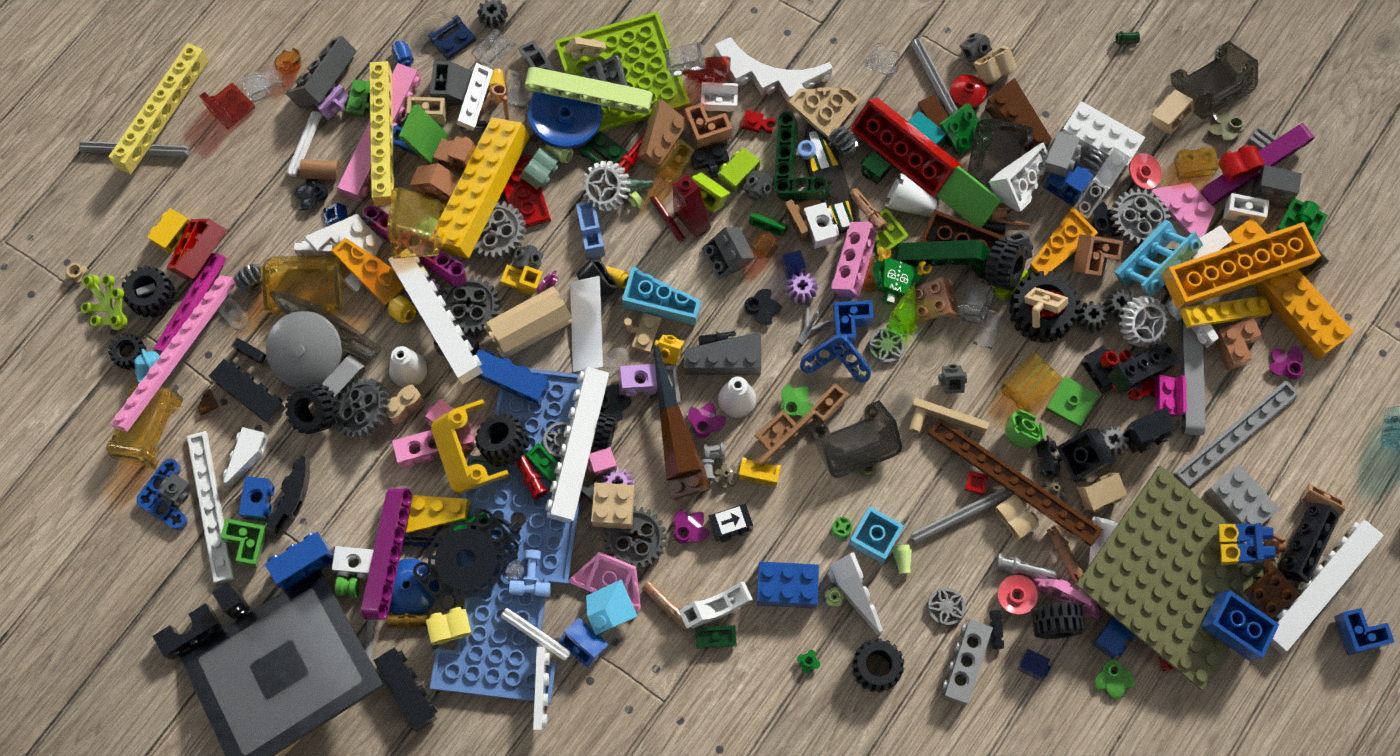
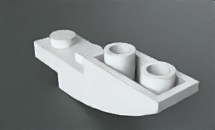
M1117 147L1113 149L1074 206L1087 220L1131 158V156Z

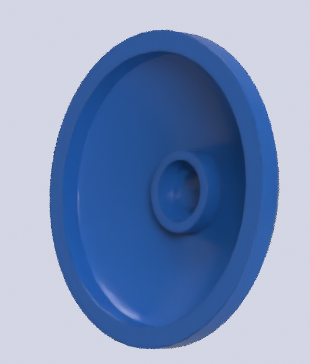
M403 559L399 561L389 612L392 614H424L435 603V599L413 574L414 566L423 561L417 559ZM424 565L419 566L416 570L417 575L420 577L426 576L428 568ZM437 580L430 583V590L432 592L439 591V582ZM406 582H409V583H410L409 588H407V589L403 588V585H404Z

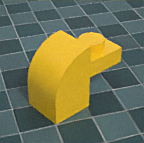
M506 265L500 284L518 289L519 293L533 295L536 294L543 271L525 266L522 270Z

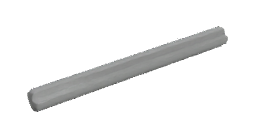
M921 39L913 40L911 45L946 112L949 116L958 110Z
M79 142V150L91 153H111L118 143ZM151 145L145 155L187 157L189 149L187 146Z
M1006 488L998 490L913 532L911 538L914 543H918L1008 499L1014 494Z

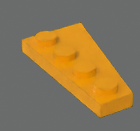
M1072 206L1030 264L1031 269L1036 274L1039 271H1044V275H1047L1049 271L1053 272L1076 253L1079 234L1097 236L1098 232Z
M344 238L331 250L335 257L383 306L404 288L393 267L383 263L382 260L372 256L347 238Z

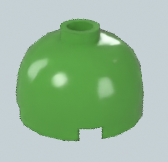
M1018 410L1016 413L1014 411L1006 421L1005 433L1013 446L1028 449L1034 447L1045 436L1044 427L1041 423L1038 425L1035 422L1037 418L1027 411Z

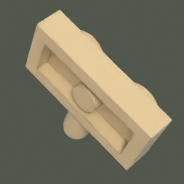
M574 37L569 40L565 49L566 53L572 54L574 60H578L582 55L590 57L599 56L606 49L605 42L595 39Z
M1036 287L1024 296L1025 303L1034 306L1032 308V326L1034 328L1040 327V311L1042 309L1058 314L1068 305V297Z
M643 312L639 327L633 326L630 318L624 320L625 330L636 334L632 344L633 350L647 354L651 353L662 320L661 317Z

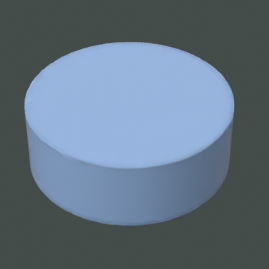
M804 140L799 143L797 151L802 159L808 160L815 156L816 147L812 141Z

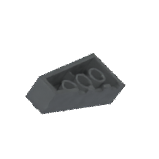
M343 36L333 38L319 53L318 57L320 59L315 60L307 67L309 72L305 73L302 77L299 76L295 81L296 87L294 89L289 88L285 94L299 108L321 104L326 99V93L334 88V82L337 78L344 74V68L354 60L353 56L357 50Z
M761 331L684 349L685 375H761Z

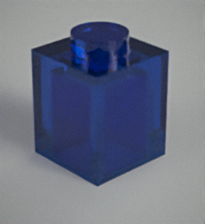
M801 250L782 255V266L787 280L792 279L793 274L799 277L800 272L805 275L806 264Z
M1027 649L1021 658L1017 670L1040 680L1043 676L1047 677L1051 666L1048 665L1050 659Z

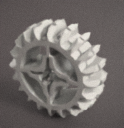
M601 161L600 164L594 163V168H588L590 174H584L587 179L581 181L585 184V187L581 189L586 191L583 196L584 198H589L587 203L593 201L592 207L596 209L599 207L601 211L605 209L611 211L612 207L617 209L618 204H624L622 198H628L625 193L631 191L627 188V185L631 184V182L625 180L629 175L623 174L625 169L619 168L620 165L618 163L613 164L612 161L607 163L606 161ZM604 172L601 179L596 181L597 177ZM612 174L615 175V177H616V179H617V182H618V185H616V184L614 183V181H613L614 176H612ZM600 184H608L609 186H612V188H604V186H600ZM595 187H596V188L598 189V191H599L598 196L596 195ZM613 191H616L615 195L608 200V198H610L611 193Z
M1139 296V298H1132V302H1126L1128 308H1122L1124 314L1120 315L1122 322L1118 323L1120 326H1123L1120 330L1121 333H1124L1123 338L1137 347H1149V345H1155L1156 341H1161L1160 335H1166L1164 328H1168L1166 321L1170 320L1165 317L1168 313L1164 310L1165 305L1161 304L1158 299L1149 296ZM1145 307H1148L1150 309L1151 314H1149V312L1146 311ZM1139 329V331L1142 332V336H1140L1136 330Z

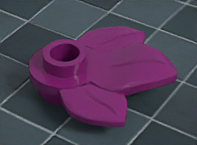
M556 270L551 274H547L538 286L537 294L555 285L559 279L555 276Z
M1296 345L1292 346L1288 353L1281 349L1273 348L1272 360L1274 363L1269 365V369L1278 376H1286L1293 380L1300 378L1303 374L1301 363L1304 359L1301 350ZM1290 368H1293L1295 370V373H1292L1290 371Z
M712 402L704 405L700 411L697 408L691 407L688 412V420L693 425V432L699 438H706L711 432L720 431L726 423V416H716V409ZM703 426L706 430L701 432L699 428Z
M680 509L674 517L676 528L673 535L678 543L701 542L710 535V531L702 527L704 522L703 512H694L687 515L683 509ZM683 531L687 533V536L684 538L679 535Z

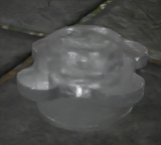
M519 559L507 566L506 579L508 581L511 579L517 580L522 575L524 567L519 564Z

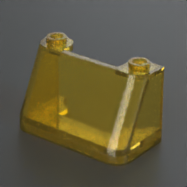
M393 188L387 224L393 259L439 256L440 248H443L442 236L438 235L439 219L446 207L442 200L404 188Z
M276 256L268 258L262 264L261 278L265 311H271V313L282 312L283 308L278 304L280 300L300 306H323V309L329 313H336L342 309L343 264L335 256Z
M135 384L133 387L131 386L129 388L128 398L136 390L138 384ZM160 387L128 432L115 429L112 439L108 441L106 446L109 456L156 470L159 460L155 459V452L159 453L160 449L157 445L170 413L174 414L175 412L173 407H180L183 398L177 391Z

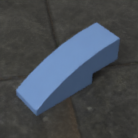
M593 201L591 203L582 202L576 204L587 259L605 256L596 208L592 207Z

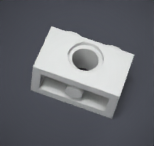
M1232 193L1225 202L1223 219L1245 223L1253 218L1261 226L1267 218L1269 200Z
M826 203L804 208L803 217L809 225V234L814 248L836 243L839 231L837 225H833V214L831 209L827 208ZM824 223L826 226L819 227L817 224Z
M335 546L332 570L337 576L348 578L349 575H356V578L367 580L374 550ZM353 560H359L357 567H350Z

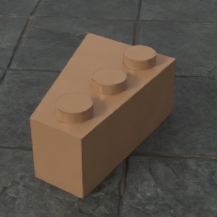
M662 99L652 103L651 115L647 121L646 133L643 135L638 157L651 168L662 163L689 123Z

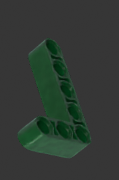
M785 111L780 114L778 119L774 189L777 196L782 201H789L791 199L793 201L826 199L830 195V188L823 177L795 178L798 123L792 112ZM801 187H806L804 190L798 191Z
M979 240L899 243L896 247L895 260L914 267L918 266L921 261L926 262L924 266L929 264L931 266L969 265L979 278L986 279L985 267L990 250L984 242Z

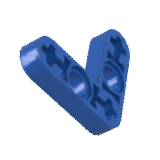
M843 334L830 338L805 354L800 361V368L803 372L813 373L838 357L856 381L864 383L871 377L870 366ZM837 341H839L840 343L844 342L843 347L846 350L844 353L843 348L840 345L836 346ZM827 350L830 355L827 358H823L819 355V352ZM852 354L857 359L855 362H848L846 356ZM806 361L812 362V366H805ZM858 365L862 372L866 371L865 376L863 374L859 375Z
M167 459L140 491L136 501L141 508L171 528L182 530L188 524L187 517L172 505L168 506L160 500L159 489L154 488V483L157 480L162 479L164 481L166 479L161 475L162 473L170 477L172 473L179 475L181 472V466L176 460ZM170 465L173 466L175 469L174 471H169L167 467ZM151 489L152 491H154V492L157 493V494L154 495V494L151 493L149 490ZM143 498H149L151 501L149 503L144 502ZM165 505L167 512L164 515H158V508ZM171 514L176 518H180L181 523L179 524L170 518Z

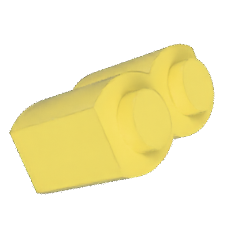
M461 607L449 610L450 613L448 614L434 613L430 615L429 619H426L432 645L472 635L465 609H461Z

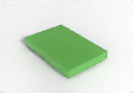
M414 104L399 134V137L428 165L435 164L433 156L442 138L447 140L449 136L419 105Z
M960 166L954 169L936 195L968 222L983 228L1002 201V199Z

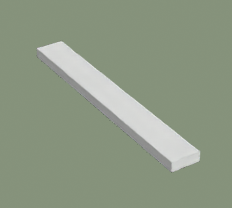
M204 431L188 435L187 442L213 583L217 585L235 580L229 545L220 538L224 519L208 434Z

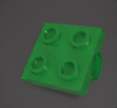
M966 103L939 124L941 129L947 133L944 142L952 146L956 155L962 154L987 135L970 103Z
M1295 198L1289 205L1276 230L1279 231L1304 222L1313 241H1315L1328 215L1319 211L1320 207L1315 202H1301Z

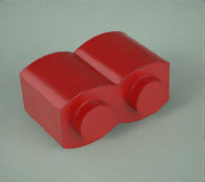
M1245 145L1239 148L1237 152L1232 153L1228 151L1221 155L1218 165L1227 182H1231L1260 171L1265 163L1255 145Z

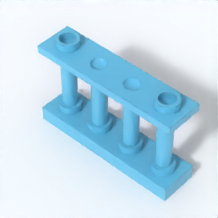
M1164 220L1114 273L1122 285L1127 287L1132 280L1141 283L1147 295L1153 297L1165 285L1161 277L1169 267L1187 262L1203 246V243L1195 231L1185 238L1177 234L1170 221ZM1171 241L1180 244L1174 251L1165 248ZM1158 254L1168 257L1161 265L1152 261ZM1145 267L1155 270L1148 278L1139 274Z

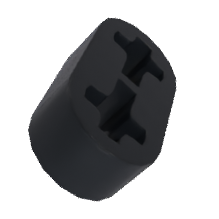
M236 338L231 345L236 351L259 364H262L267 357L262 351L239 338Z

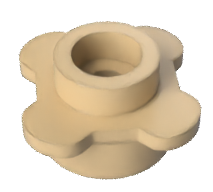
M75 262L71 263L67 268L65 277L68 280L73 279L76 283H80L88 269L86 266H80Z

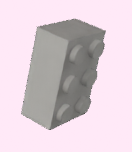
M1240 464L1204 493L1231 524L1261 523L1262 525L1280 510Z

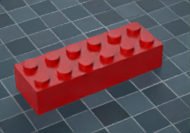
M878 97L868 100L849 129L933 198L936 197L957 166H962Z

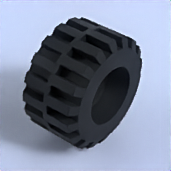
M998 239L991 248L985 267L986 283L1007 290L1014 289L1019 283L1025 268V246L1017 242Z
M140 266L137 267V271H130V276L126 275L124 278L126 282H122L121 285L124 288L123 300L137 315H142L146 318L150 315L153 318L156 317V314L162 315V311H167L169 309L168 305L173 304L172 298H175L174 286L164 272L158 270L157 267L145 266L143 269ZM152 283L157 285L156 291L152 296L140 298L137 295L136 289Z
M313 383L297 387L296 390L290 392L291 395L286 399L288 403H285V408H287L285 414L289 417V424L292 423V427L295 430L298 429L300 433L312 434L332 427L331 425L335 424V418L339 416L337 410L340 407L336 403L338 398L333 396L335 393L333 390L329 391L328 386H323L321 383ZM310 400L316 408L315 417L309 411Z
M505 413L495 414L492 418H487L485 423L482 422L481 428L477 429L476 433L478 435L475 436V444L489 464H494L496 467L501 465L507 467L508 464L513 465L515 464L514 461H519L521 455H525L527 452L525 449L529 447V436L518 419L513 417V415H506Z
M1048 604L1031 611L1034 636L1038 638H1068L1080 635L1086 631L1083 607L1079 604Z
M882 638L877 640L871 639L867 643L864 642L856 651L852 662V673L856 677V682L860 683L862 688H868L870 692L878 691V693L884 690L888 691L902 677L904 659L901 656L903 654L897 650L895 644H890L891 641H882ZM871 655H881L886 658L890 669L885 676H874L868 671L866 661Z

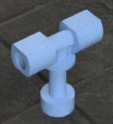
M525 550L524 559L528 560L527 577H524L523 581H510L509 594L524 595L525 592L535 593L536 596L550 597V583H541L538 578H535L536 561L540 560L541 551Z

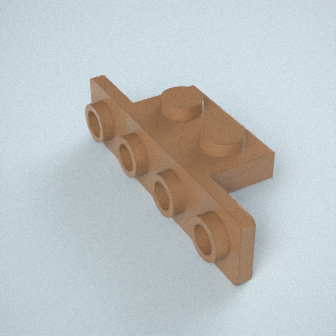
M784 409L776 414L754 435L766 449L754 464L757 466L768 463L772 459L770 455L774 451L779 452L786 445L784 442L788 438L793 439L799 433L798 429L802 425L804 427L813 420L812 416L815 412L813 410L808 411L796 423Z

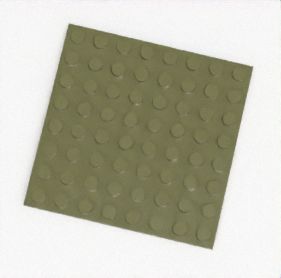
M1160 465L1075 586L1198 689L1203 690L1230 649V647L1201 628L1217 594L1230 590L1256 608L1244 594V591L1264 576V572L1267 569L1263 563L1221 566L1218 527L1219 524L1230 523ZM1269 559L1279 569L1280 565L1275 560Z

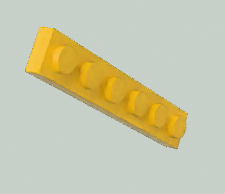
M1265 296L1184 307L1179 310L1186 328L1263 317L1272 313Z

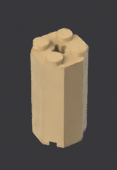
M554 286L487 321L486 325L483 326L488 336L492 339L493 347L496 352L498 351L501 358H508L572 323L569 310L564 301L558 298L560 294Z

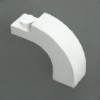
M739 582L714 597L702 601H694L678 611L686 628L689 629L718 620L740 609L742 605L753 599L745 582Z

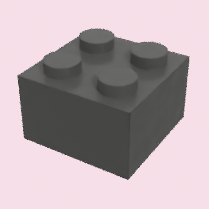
M1264 165L1253 181L1251 197L1269 200V205L1279 209L1288 208L1299 194L1302 173Z

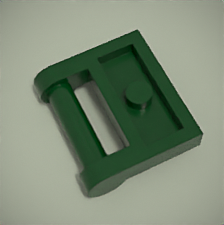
M599 131L579 151L581 157H586L592 163L599 164L602 160L591 153L592 149L607 161H612L613 164L619 163L621 161L620 158L628 154L626 149L602 131Z

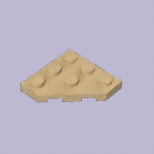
M849 87L800 88L787 104L828 140L831 132L843 123L862 98Z

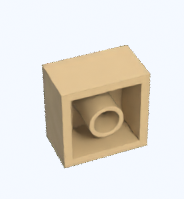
M594 483L592 526L632 529L635 498L634 485Z

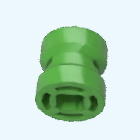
M338 576L335 585L336 596L348 594L350 597L356 598L359 593V578L352 577L349 580L345 576Z

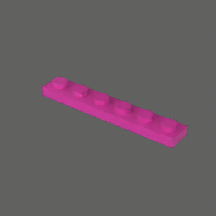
M211 253L153 349L162 353L167 348L172 338L181 329L183 323L192 314L194 308L204 298L207 290L213 285L216 275L222 270L227 258L221 254Z

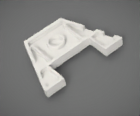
M358 214L303 238L314 251L318 250L328 239L337 246L344 238H347L374 257L382 244V240L365 224ZM352 273L342 280L354 293L359 290L362 284Z

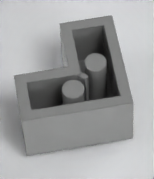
M1058 131L1045 162V171L1067 178L1069 171L1072 172L1074 166L1079 165L1081 160L1080 152L1082 145H1080V137Z

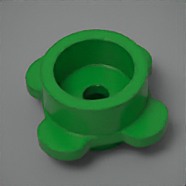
M809 650L804 655L799 654L797 657L803 673H809L810 670L820 667V662L817 661L814 650Z

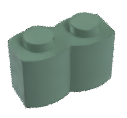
M541 146L519 177L537 190L540 186L545 187L550 180L548 177L549 173L553 175L558 168L556 163L559 159Z

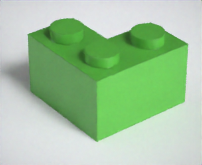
M225 518L220 538L225 543L239 545L236 557L238 565L258 569L267 534L266 527Z

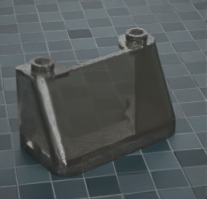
M1227 41L1215 50L1214 61L1190 75L1184 69L1171 73V84L1177 91L1193 99L1194 114L1204 120L1256 89L1258 85V60L1232 42Z
M995 118L980 120L974 132L967 173L993 192L989 181L998 172L1021 157L1022 148L1033 140V127Z
M880 400L865 407V420L832 433H830L825 424H816L808 428L810 436L832 477H844L895 457L901 452L902 442L897 422Z

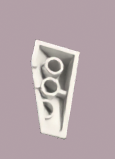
M1040 143L1002 169L989 181L993 193L1002 199L1001 202L1017 212H1021L1031 202L1032 191L1037 189L1039 185L1037 181L1045 172V162L1049 154L1044 143Z
M854 552L850 553L829 566L828 578L831 583L835 584L836 588L842 591L847 601L873 631L880 635L883 632L879 617L874 605L869 604V601H871L868 588L862 585V578L864 576Z

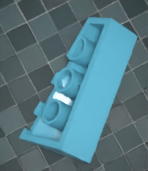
M632 266L622 298L623 308L696 326L701 310L700 300L681 290H676L670 287L669 284L653 278L652 275L645 274Z

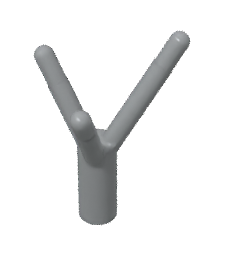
M807 304L805 328L796 342L803 345L811 332L830 324L831 321L827 320L812 327L819 312H815L809 323V304Z

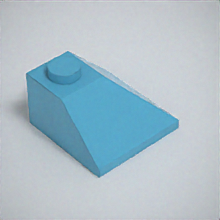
M622 579L586 596L587 617L595 635L638 616Z

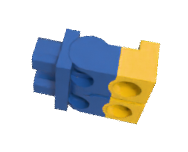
M1261 523L1219 524L1221 566L1263 563L1264 560L1275 558V546H1263V540L1274 539L1273 527H1262Z

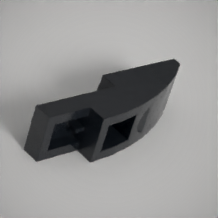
M301 456L300 459L294 462L292 472L282 481L281 490L286 495L280 498L277 504L278 508L267 519L266 527L275 534L279 532L287 518L295 521L304 503L310 477V463L304 456Z

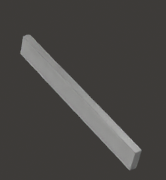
M1287 380L1284 381L1173 475L1187 488L1190 487L1294 400L1299 393Z

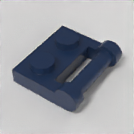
M458 15L452 17L453 20L437 31L428 34L429 39L447 60L476 41V37ZM458 26L459 29H457L455 32L444 38L442 41H439L438 38L443 36L445 33H447L454 27Z

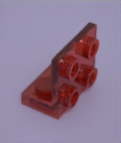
M731 57L695 58V70H684L681 75L688 77V80H696V83L701 84L702 82H707V80L722 83L723 80L730 79Z
M234 83L229 84L215 96L209 97L206 92L199 96L205 107L227 130L255 109V105Z

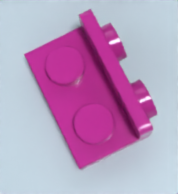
M1164 375L1155 376V412L1165 407L1171 417L1187 412L1186 376L1176 378Z

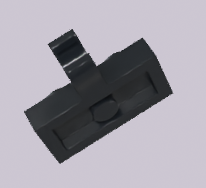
M725 143L689 151L694 171L708 167L711 178L719 176L718 164L729 162Z

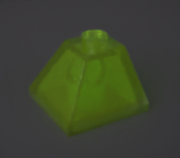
M913 285L910 286L891 312L887 328L897 331L904 339L908 335L912 336L918 328L916 326L918 320L916 294Z

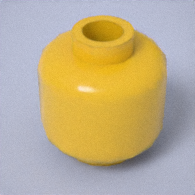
M397 296L389 302L388 314L399 323L405 324L415 318L416 306L406 297Z

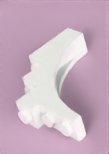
M731 37L715 44V55L732 82L739 86L745 85L752 80L761 96L772 94L778 89L785 101L788 102L798 89H812L815 84L821 81L826 82L832 76L833 67L830 62L804 70H786L774 68L753 59L741 50Z
M1220 225L1200 237L1203 246L1188 261L1225 249L1232 239ZM1171 300L1166 306L1169 313L1178 321L1182 319V316L1173 300ZM1204 301L1191 306L1204 305ZM1211 325L1191 327L1196 333L1199 342L1204 344L1206 348L1219 338Z

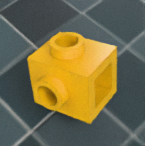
M662 335L660 340L655 341L654 345L658 346L664 364L676 365L678 363L684 341L676 339L672 335Z

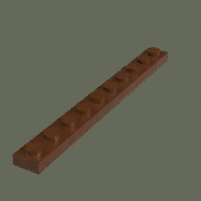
M939 418L928 432V435L1090 547L1103 532L1102 528L943 419Z

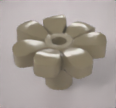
M722 464L721 470L716 468L714 472L717 476L715 477V482L717 484L721 482V488L726 489L728 484L731 487L736 484L735 480H738L739 474L734 473L736 470L735 466L731 465L728 468L727 464Z
M1053 478L1052 482L1050 480L1044 482L1046 487H1043V489L1061 500L1060 497L1065 498L1067 492L1063 490L1066 488L1064 482L1059 484L1058 478Z

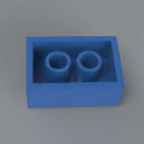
M318 532L306 535L303 541L290 545L284 553L269 558V562L265 564L276 585L282 590H287L319 569L322 570L333 563L334 554Z
M759 561L757 606L816 609L818 605L819 564Z
M1228 590L1217 594L1201 628L1247 660L1254 661L1263 659L1280 624Z

